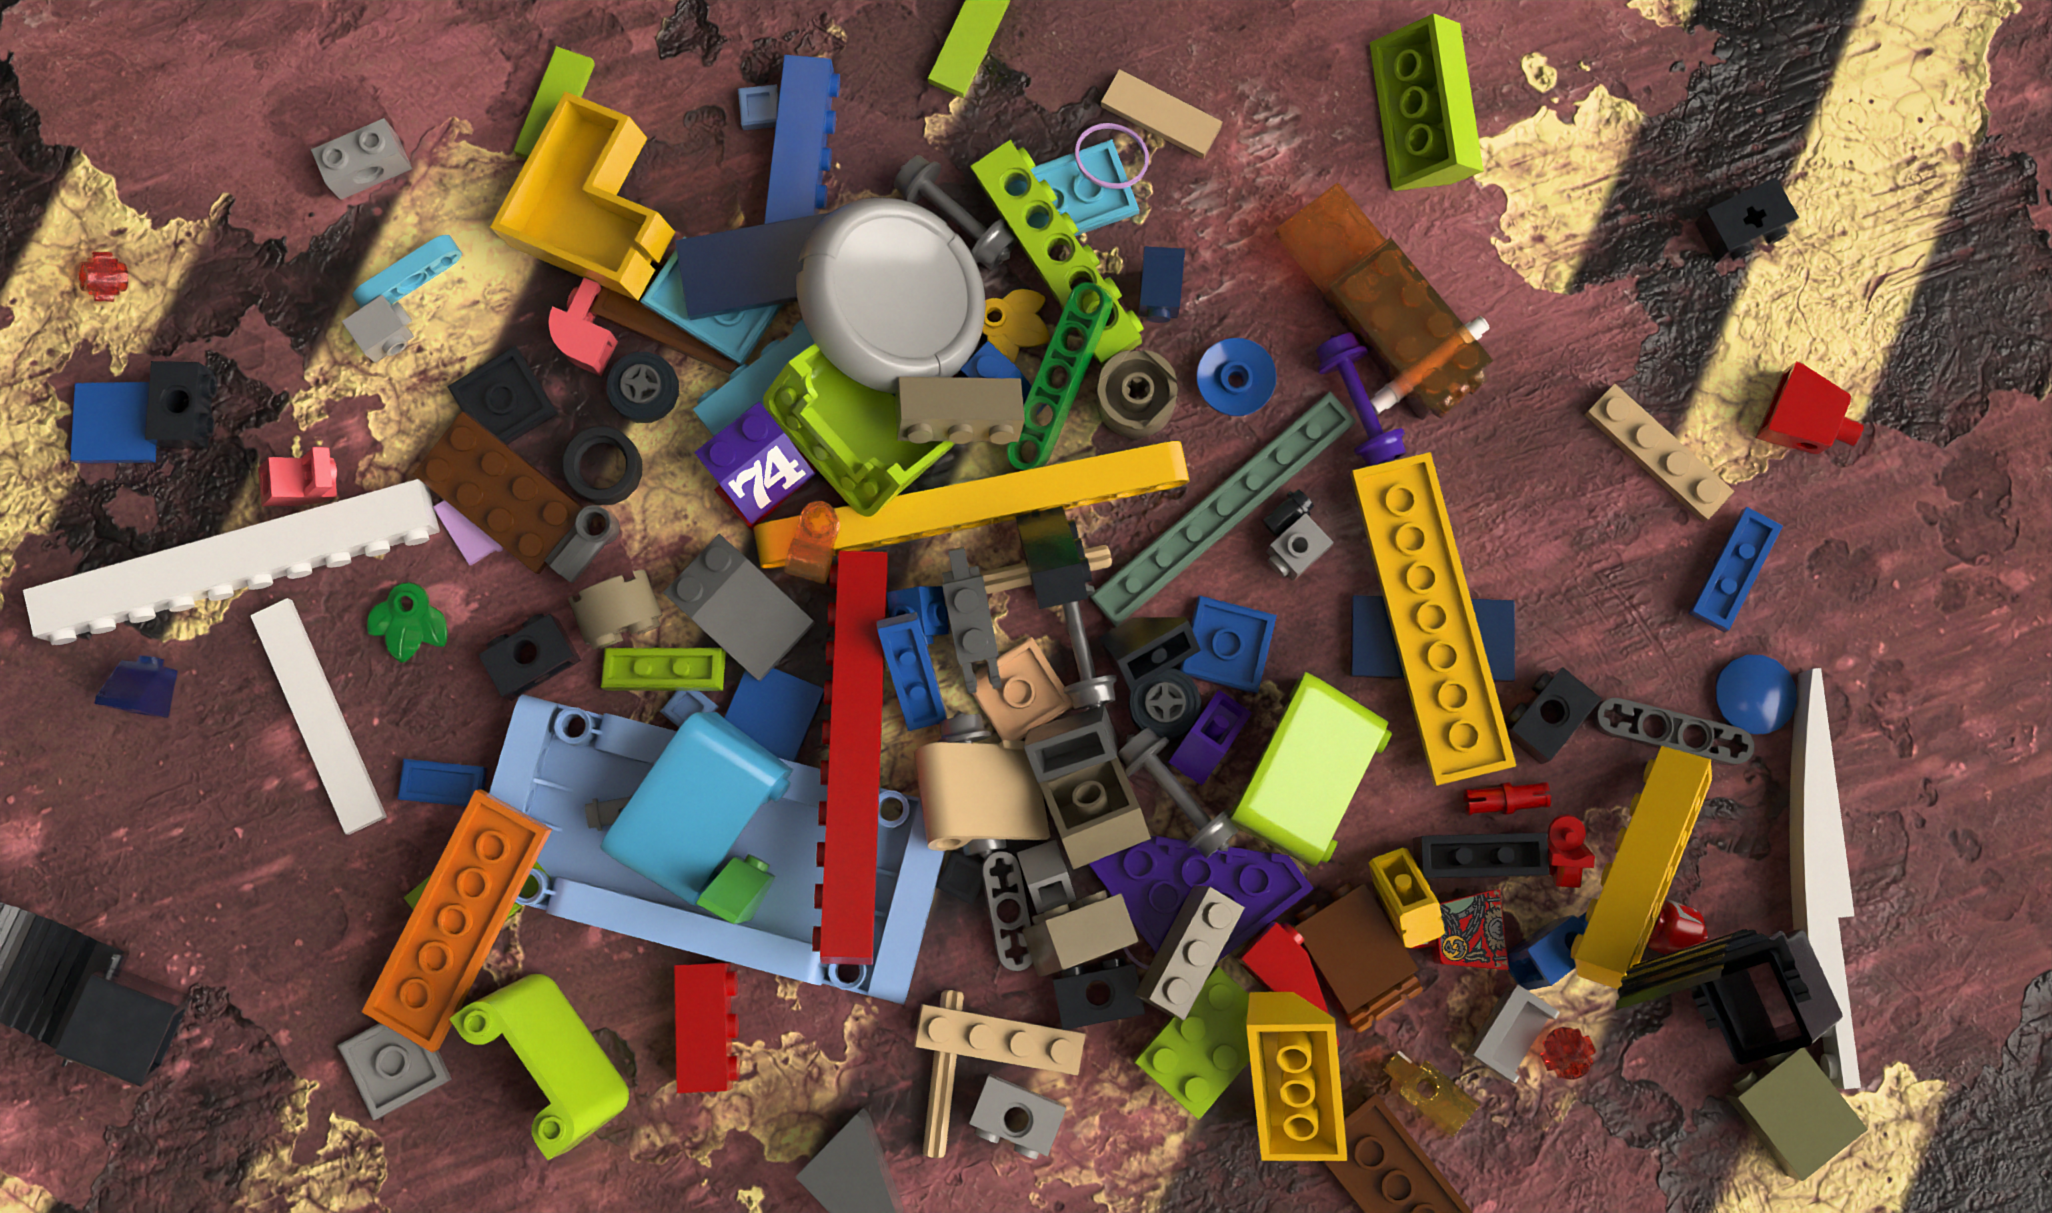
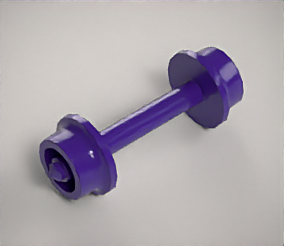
M1346 333L1340 336L1331 335L1328 341L1316 349L1320 361L1317 370L1321 375L1339 370L1369 438L1368 441L1354 449L1355 455L1361 456L1367 467L1399 459L1407 453L1402 437L1405 435L1404 429L1399 428L1386 433L1383 432L1353 364L1367 355L1369 352L1367 347L1360 346L1354 333Z

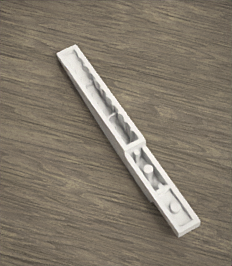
M1816 668L1798 674L1797 703L1794 712L1790 776V875L1793 929H1801L1806 933L1843 1014L1842 1019L1821 1036L1824 1046V1054L1821 1056L1820 1061L1821 1070L1835 1088L1853 1089L1861 1088L1838 917L1854 916L1822 673L1821 668Z

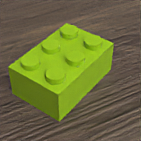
M1214 966L1186 1019L1182 1020L1170 1016L1133 1059L1137 1065L1198 1120L1250 1061L1246 1027L1249 993L1220 967Z

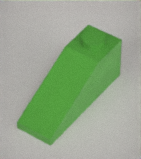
M748 854L745 859L733 857L700 895L696 904L732 924L750 921L753 919L776 876L767 872L770 866L768 863L751 854Z

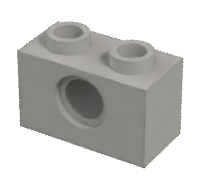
M385 118L311 149L325 184L340 200L412 169L397 133Z
M989 1074L969 1124L977 1127L974 1133L977 1136L994 1143H998L1000 1137L1016 1143L1014 1151L1037 1159L1039 1153L1045 1156L1049 1155L1067 1108L1065 1104ZM1020 1107L1027 1112L1029 1121L1024 1128L1014 1130L1007 1126L1004 1115L1010 1108Z

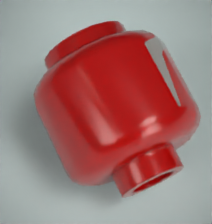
M1664 900L1648 940V947L1656 952L1668 954L1707 941L1708 933L1701 912L1673 900Z

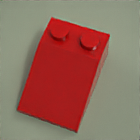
M1277 922L1268 923L1234 957L1267 992H1294L1329 1014L1309 955L1300 946L1305 940L1287 922L1280 925Z

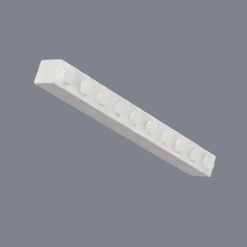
M419 479L25 589L23 593L33 637L50 641L52 645L67 644L77 640L76 635L89 631L92 634L106 633L115 630L116 624L128 620L131 623L145 622L156 617L155 613L169 609L171 612L191 609L195 606L194 602L206 598H209L211 601L227 599L234 595V590L248 587L251 590L262 589L271 586L273 579L287 576L290 579L301 578L312 574V568L327 565L330 568L340 567L351 563V557L366 553V556L369 557L379 556L388 553L390 546L405 542V545L408 546L425 543L429 540V535L440 532L430 489Z

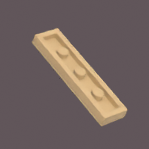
M1613 384L1585 414L1590 421L1703 523L1709 520L1735 492L1616 384Z
M921 1004L913 1046L1078 1076L1085 1034Z

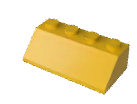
M1250 992L1246 1027L1261 1161H1347L1335 1018L1294 992Z

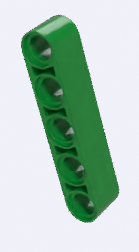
M1088 282L1081 283L1073 289L1068 298L1025 402V421L1019 442H1010L1007 447L1008 459L1018 469L1029 470L1043 467L1051 457L1112 310L1113 302L1110 293L1099 285ZM1095 291L1099 296V306L1094 312L1086 313L1083 309V299L1088 293ZM1079 329L1083 333L1084 341L1078 350L1072 351L1068 347L1067 339L1073 330ZM1062 366L1068 373V380L1065 386L1058 389L1052 383V374L1055 369ZM1043 404L1049 405L1053 414L1051 421L1045 426L1038 422L1036 416L1037 410ZM1027 441L1033 442L1037 449V455L1030 463H1027L1021 454L1022 447Z

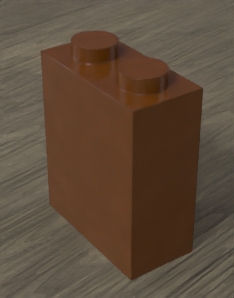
M1349 881L1329 894L1333 901L1319 909L1314 903L1294 916L1297 923L1292 926L1304 938L1305 941L1300 946L1308 953L1315 970L1342 1013L1350 1014L1419 970L1366 885L1358 884L1353 887Z

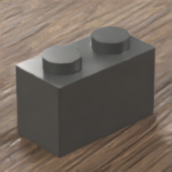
M1103 705L1029 729L1024 749L1037 782L1041 783L1116 759L1119 741L1106 707Z

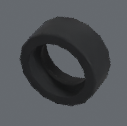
M595 426L579 432L568 443L562 457V469L568 485L585 501L596 505H614L627 499L637 489L642 477V458L634 443L621 431L608 426ZM600 443H608L622 451L626 459V470L616 485L597 489L589 486L583 480L580 474V460L590 447Z

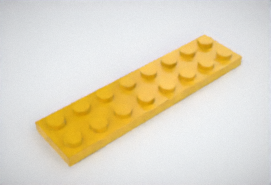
M1431 452L1352 470L1350 475L1433 786L1516 767Z

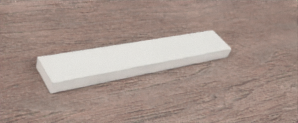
M287 598L250 615L345 834L350 835L386 818L387 815L293 601Z

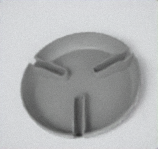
M872 197L850 202L834 210L822 219L809 234L798 262L804 263L803 271L796 275L798 304L804 323L815 344L840 371L867 387L896 394L899 377H952L968 362L979 343L983 331L986 308L985 291L978 266L971 252L960 236L954 233L945 221L929 210L908 201L886 197Z

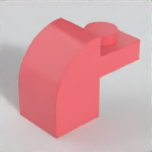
M584 277L580 286L574 287L569 295L567 312L552 306L549 315V331L556 346L571 363L601 377L618 341L611 331L593 324L595 316L591 313V309L602 288L599 283Z
M312 447L302 458L268 457L258 467L261 506H301L323 503L337 497V468L334 458H330L329 448Z

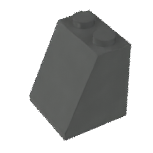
M864 1108L795 1177L829 1213H903L904 1211L870 1114Z

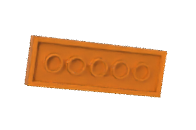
M482 789L475 790L377 980L362 1013L432 1053L439 1050L452 1025L449 1018L455 1015L461 1008L552 828Z

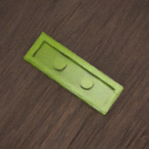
M965 0L928 77L929 84L964 99L1011 0Z
M556 46L514 148L516 156L528 159L565 91L582 97L595 65L592 58Z
M605 648L601 688L606 691H723L726 651L723 648Z

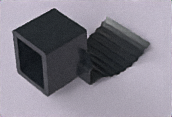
M0 902V1023L28 1034L32 1038L40 1040L56 1049L55 1055L64 1058L62 1067L66 1066L68 1061L75 1062L142 1087L158 1074L193 996L122 970L129 956V953L99 942L90 936H86L51 919Z
M1742 929L1634 964L1632 968L1626 971L1627 975L1621 979L1622 986L1618 987L1619 1000H1616L1615 1009L1619 1010L1691 988L1692 998L1698 1005L1697 1009L1700 1014H1703L1707 1028L1720 1027L1735 1062L1740 1065L1810 1046L1843 1017L1808 937L1801 929L1785 934L1782 931H1777L1768 935L1763 933L1757 934L1756 930ZM1766 962L1770 963L1796 1022L1773 1027L1747 968Z

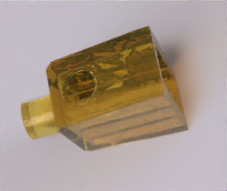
M1398 1051L1383 1069L1403 1086L1397 1095L1447 1139H1452L1481 1105L1426 1059L1418 1067L1402 1052ZM1427 1081L1434 1087L1435 1093L1432 1098L1426 1099L1417 1091L1419 1082Z

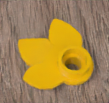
M1018 289L1010 292L1003 299L990 298L985 300V320L982 334L987 336V341L1013 364L1017 360L1019 347H1037L1049 342L1050 336L1047 327L1041 318L1036 315L1045 303V297L1033 290ZM997 311L1002 315V318L998 322H990L987 316L990 312Z

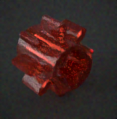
M92 252V258H87V261L79 263L78 283L80 289L88 291L89 295H93L94 301L114 302L115 296H119L120 292L127 290L129 280L127 266L124 262H118V258H113L112 252Z
M1571 1027L1557 1028L1548 1034L1546 1041H1543L1546 1051L1540 1054L1547 1071L1554 1070L1557 1078L1562 1077L1567 1080L1581 1078L1589 1072L1594 1064L1591 1055L1596 1053L1595 1047L1589 1035L1582 1036L1579 1028L1575 1030Z

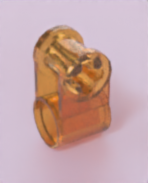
M814 501L803 508L795 537L788 550L784 567L785 574L825 584L832 564L834 546L840 528L838 515L830 504L824 501ZM821 513H825V517L830 524L829 526L822 525L820 530L816 531L815 526L810 521L812 518H819Z

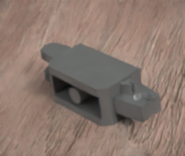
M964 547L949 549L948 553L952 571L942 573L944 580L942 586L958 664H962L968 694L976 693L978 686L971 662L987 659L989 668L987 671L989 683L993 689L1001 688L1002 685L996 660L999 654L983 575L980 574L979 566L968 567Z

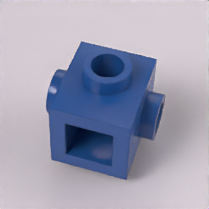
M918 586L887 592L888 618L917 612L927 645L934 644L933 637L949 634L948 610L945 605L943 586Z

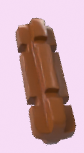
M1411 974L1395 986H1392L1364 1004L1365 1006L1362 1008L1359 1007L1350 1014H1346V1019L1356 1033H1362L1372 1026L1371 1022L1373 1020L1378 1022L1405 1004L1404 1000L1406 998L1411 1000L1420 994L1423 990L1418 979Z

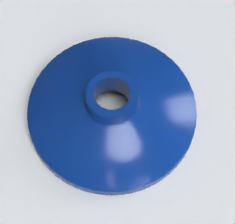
M1229 338L1217 342L1205 352L1197 369V385L1201 396L1211 408L1228 416H1245L1258 411L1270 400L1276 386L1277 374L1271 356L1259 344L1244 338ZM1231 375H1238L1243 383L1238 387H1234L1229 384L1228 378Z

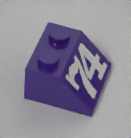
M760 402L752 406L694 452L751 524L815 475L784 431Z

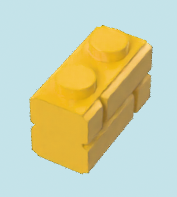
M1407 848L1394 850L1375 857L1368 862L1373 878L1374 891L1405 948H1412L1434 940L1445 933L1439 902L1434 893L1430 891V886Z

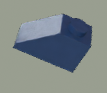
M1144 246L1140 273L1138 316L1147 317L1148 321L1155 323L1169 322L1170 318H1178L1185 248Z

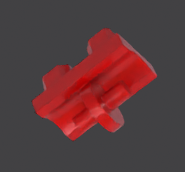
M1570 814L1559 815L1549 825L1547 837L1549 875L1553 876V883L1558 887L1581 888L1583 868H1594L1595 855L1583 843L1586 837L1583 823L1577 817Z

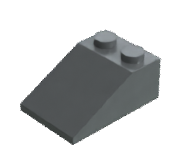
M718 534L663 592L759 682L815 624L802 609L721 534Z

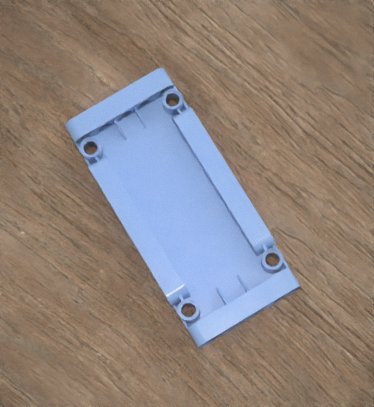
M524 694L518 698L489 794L552 828V831L536 860L545 872L532 868L529 874L535 876L538 880L539 889L531 898L525 897L520 891L515 901L516 903L547 910L546 913L799 981L816 985L826 984L842 990H849L902 1005L905 1004L936 889L935 886L945 855V851L931 850L927 846L921 798L879 788L873 965H859L860 975L858 979L853 983H846L838 975L839 964H822L820 952H812L813 926H821L822 909H814L815 884H823L824 867H816L817 842H825L826 826H818L819 801H827L828 785H820V769L780 759L793 769V772L787 779L791 782L790 787L778 802L770 800L759 807L716 869L720 874L733 857L745 859L748 854H751L768 863L770 866L767 872L776 876L753 919L732 924L699 905H691L616 861L601 850L600 845L612 825L602 826V831H598L597 828H588L585 804L593 803L594 798L601 802L634 795L677 731L604 713V715ZM582 717L586 723L583 734L579 737L571 738L568 733L569 723L574 718ZM897 799L902 802L903 813L898 820L887 821L882 817L881 807L885 801Z

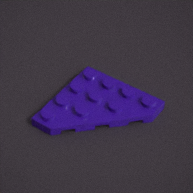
M1150 836L1151 839L1089 863V866L1112 896L1122 894L1133 925L1155 954H1157L1193 885L1210 886L1243 906L1244 910L1216 963L1314 889L1289 855L1228 847V851L1217 850L1206 859L1196 848H1188L1186 846L1188 841L1159 836Z

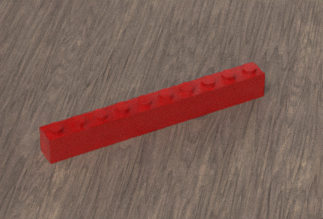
M839 551L838 564L830 565V588L837 589L836 603L829 602L828 627H835V640L827 641L826 666H833V681L825 680L824 705H831V720H823L822 745H830L829 760H821L820 785H828L827 801H819L818 826H826L825 842H817L816 867H824L823 884H815L814 909H822L821 926H813L812 952H820L822 964L873 965L885 653L877 630V621L886 619L888 552Z

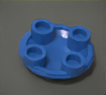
M1745 655L1731 661L1717 674L1716 703L1727 725L1741 728L1749 734H1767L1780 729L1792 717L1797 703L1796 685L1790 672L1777 660L1764 655Z

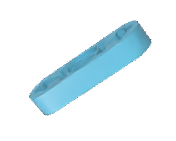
M450 235L438 236L361 284L353 292V298L360 309L380 295H383L393 304L456 264L461 258L462 252Z

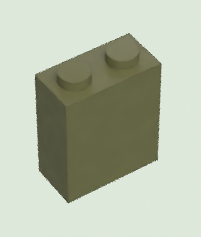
M1800 1048L1764 1058L1766 1063L1757 1070L1749 1069L1738 1075L1732 1081L1734 1088L1727 1092L1725 1096L1786 1175L1790 1178L1804 1181L1865 1133L1868 1128L1806 1049Z

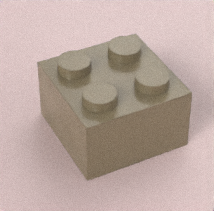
M1116 756V759L1039 783L1073 870L1151 839L1141 808L1118 756Z
M1105 890L1070 903L1071 912L1068 904L1036 915L1032 917L1034 925L1022 930L1038 977L1070 968L1139 942L1122 894L1108 898Z

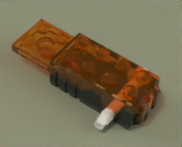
M1339 182L1276 228L1274 233L1323 292V302L1330 310L1333 309L1335 311L1336 318L1342 325L1345 324L1348 327L1347 331L1354 333L1356 339L1360 342V346L1367 347L1369 351L1367 355L1388 379L1389 384H1386L1374 394L1375 397L1370 400L1376 415L1385 408L1389 409L1396 402H1399L1400 399H1403L1421 420H1424L1430 414L1443 418L1450 410L1462 402L1468 393L1474 394L1488 381L1485 371L1494 360L1477 341L1482 337L1481 334L1489 330L1486 320L1478 316L1473 322L1469 321L1464 325L1391 237L1388 240L1384 238Z

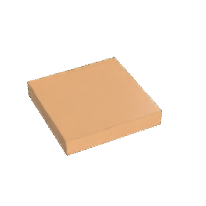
M1032 637L996 659L1001 688L993 689L989 683L988 665L974 673L978 686L976 688L977 692L972 693L1001 740L1021 741L1026 738L1029 729L1047 724L1074 707L1071 697L1068 694H1064V685Z

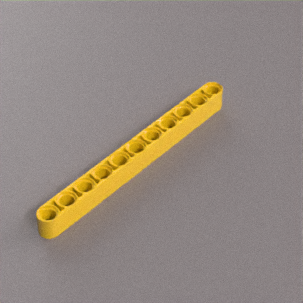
M1171 441L899 495L871 517L858 514L849 505L756 525L753 530L760 567L777 568L837 556L839 551H862L1016 520L1015 516L1063 506V509L1067 510L1185 485L1190 480L1182 444L1179 441Z

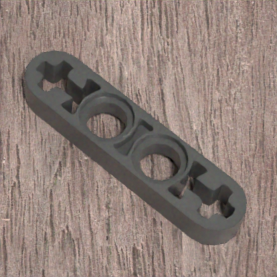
M1610 698L1602 701L1593 711L1595 727L1599 732L1607 736L1659 749L1661 746L1709 758L1711 762L1731 766L1748 761L1754 752L1752 736L1747 731L1738 727L1622 698ZM1616 707V714L1619 716L1630 718L1634 716V711H1637V715L1632 724L1618 722L1611 727L1609 726L1610 719L1604 717V712ZM1649 715L1656 716L1662 721L1663 732L1658 738L1647 736L1643 730V721ZM1688 725L1698 727L1703 734L1702 744L1698 748L1687 746L1683 740V731ZM1631 726H1632V732H1633V733H1630V732H1629V729H1630ZM1736 737L1735 743L1738 746H1742V751L1733 754L1732 757L1730 756V749L1722 746L1712 747V753L1709 752L1714 740L1725 742Z

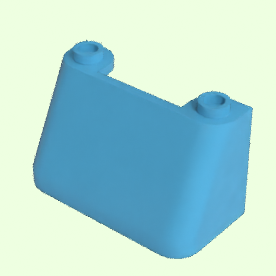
M717 712L694 713L682 724L605 835L600 849L616 861L691 905H698L696 902L700 895L719 875L716 869L759 807L770 800L778 802L787 792L791 784L787 779L793 772V769Z

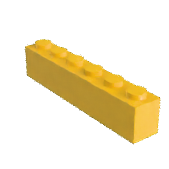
M1661 746L1656 760L1650 759L1648 761L1643 781L1646 783L1642 794L1636 793L1631 802L1629 815L1632 818L1628 828L1622 827L1618 833L1615 843V851H1617L1613 863L1607 862L1603 869L1600 882L1603 889L1599 899L1592 898L1586 913L1588 925L1584 935L1578 934L1572 945L1571 958L1575 960L1579 977L1618 989V987L1622 986V977L1627 975L1626 971L1632 968V965L1640 963L1711 784L1712 771L1711 759Z

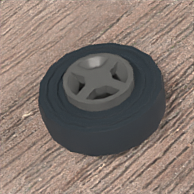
M634 352L622 357L612 367L607 379V395L613 408L623 418L636 423H652L664 418L674 408L679 397V380L674 368L663 357L651 352ZM648 389L652 390L648 391L644 394V396H642L643 392L647 391Z
M1170 668L1131 690L1128 709L1131 720L1140 732L1149 727L1159 738L1166 737L1168 740L1182 737L1192 729L1200 716L1202 701L1198 687L1192 679L1183 672Z

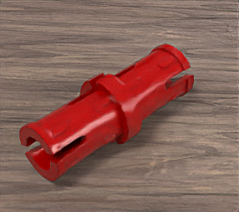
M1545 781L1512 786L1510 782H1504L1495 788L1464 789L1463 800L1464 802H1469L1468 805L1464 806L1465 812L1468 816L1502 811L1504 815L1514 814L1515 810L1550 808L1551 795H1544L1546 794L1545 792L1550 791V788Z

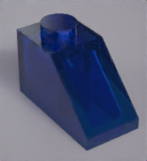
M139 655L138 662L121 660L96 695L94 704L128 713L168 718L178 671L164 667V659Z

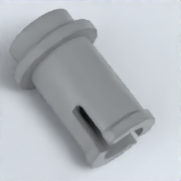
M633 795L601 802L594 798L593 803L585 804L588 828H597L598 831H602V826L613 825L621 814L620 810L625 808Z

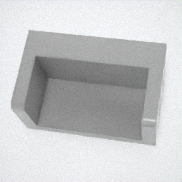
M1509 983L1465 1053L1506 1081L1516 1084L1520 1077L1515 1073L1547 1020H1556L1560 1012L1520 985Z

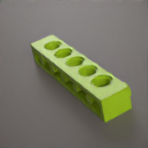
M1009 140L971 165L974 177L1002 219L1007 221L1011 233L1017 238V242L1063 310L1072 292L1071 284L1079 277L1090 279L1092 283L1103 287L1110 293L1113 302L1111 312L1115 318L1109 326L1104 327L1093 354L1103 369L1105 364L1116 354L1123 351H1131L1142 344V337L1139 332L1144 330L1132 309L1125 313L1117 301L1122 295L1114 281L1110 277L1103 280L1096 269L1100 265V261L1088 244L1082 247L1074 236L1079 230L1067 212L1060 215L1052 203L1057 197L1045 179L1038 182L1031 169L1036 166L1026 149L1021 147L1017 150L1012 141ZM1020 180L1027 184L1026 191L1019 196H1012L1006 192L1008 185L1013 181ZM1038 212L1046 214L1049 217V221L1044 227L1036 229L1028 225L1031 215ZM1057 245H1065L1071 250L1069 257L1063 261L1051 259L1049 253ZM1095 291L1088 293L1083 299V309L1086 313L1094 312L1099 306V296ZM1076 329V331L1084 341L1083 333L1081 332V330Z

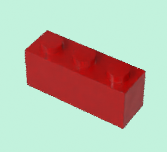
M730 963L674 965L677 1093L729 1091L733 1089V1081H739L740 1077L739 1056H732V1039L738 1038L739 1035L738 1014L731 1013V996H737L738 993L737 972L730 970Z

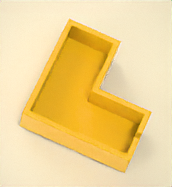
M566 91L562 95L490 226L510 247L580 277L590 279L599 283V285L639 301L655 271L650 265L652 260L657 263L660 262L675 234V231L658 212L617 196L647 140L644 133L629 116Z

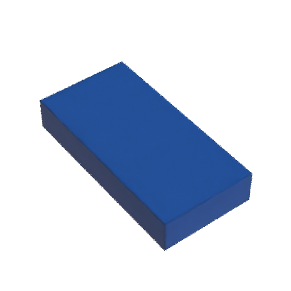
M403 759L397 799L467 807L474 791L484 790L487 768Z

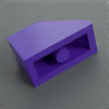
M1218 690L1168 763L1202 786L1223 758L1252 712Z

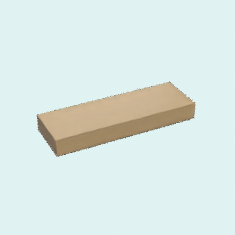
M1120 69L1101 101L1102 108L1202 159L1205 158L1223 123Z

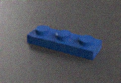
M1749 507L1742 509L1688 614L1724 633L1729 631L1783 525Z
M912 612L877 621L878 634L908 731L937 725L940 721L946 720L947 712L918 613Z

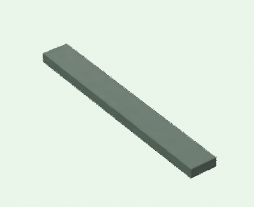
M1329 392L1090 595L1092 602L1115 628L1118 627L1350 429L1357 420Z

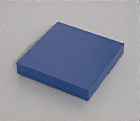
M149 382L75 383L70 461L74 463H156V445L145 440Z
M1198 595L1191 628L1201 651L1182 661L1179 671L1190 678L1258 694L1277 615Z
M775 668L759 682L745 669L725 719L777 758L796 762L824 697V689Z

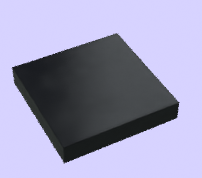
M516 345L447 386L461 410L472 416L506 445L558 414Z

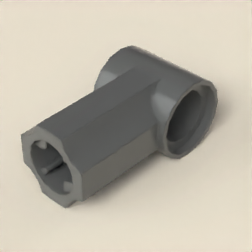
M591 505L585 507L577 515L575 525L544 561L569 582L574 583L604 546L616 540L620 530L618 519L614 514L600 506ZM604 516L606 528L601 534L593 536L589 529L591 521L595 517Z

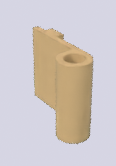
M1002 740L999 744L940 742L926 744L915 750L914 757L929 849L936 851L957 849L966 845L972 839L1047 840L1050 837L1043 792L1024 749L1025 741Z

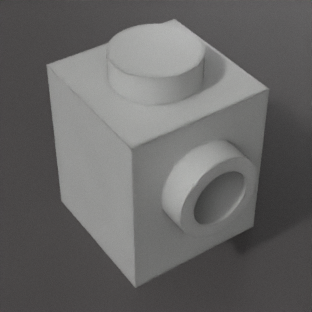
M380 295L342 321L362 352L374 363H377L386 356L400 353L406 348L407 342L415 337L407 324L412 322V319L399 302L392 305L383 295Z
M1305 513L1269 546L1266 551L1270 556L1268 563L1281 577L1284 578L1288 575L1294 581L1319 559L1334 542Z
M1056 839L1017 853L1037 914L1077 901Z

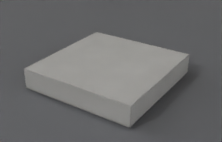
M381 1023L338 1045L373 1120L383 1117L452 1080L438 1050L432 1053Z

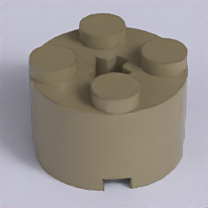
M1128 350L1113 356L1103 367L1097 385L1096 405L1102 421L1116 434L1132 440H1140L1159 432L1171 419L1177 401L1178 385L1175 371L1165 358L1153 351ZM1140 389L1144 391L1143 399L1139 397L1133 399L1129 396L1130 390L1134 393Z
M644 569L633 571L635 579L632 577L624 581L623 576L620 575L578 592L580 597L570 596L568 598L586 645L591 644L593 649H604L624 641L621 635L624 632L630 631L631 634L638 633L639 635L661 626L658 618L663 616Z

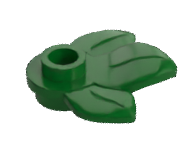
M405 582L394 587L388 596V600L375 605L368 616V634L374 636L385 635L388 651L401 663L406 662L416 653L422 641L438 647L446 645L448 629L444 614L437 608L429 605L427 592L416 583ZM403 596H408L413 600V608L411 610H406L402 606L401 600Z

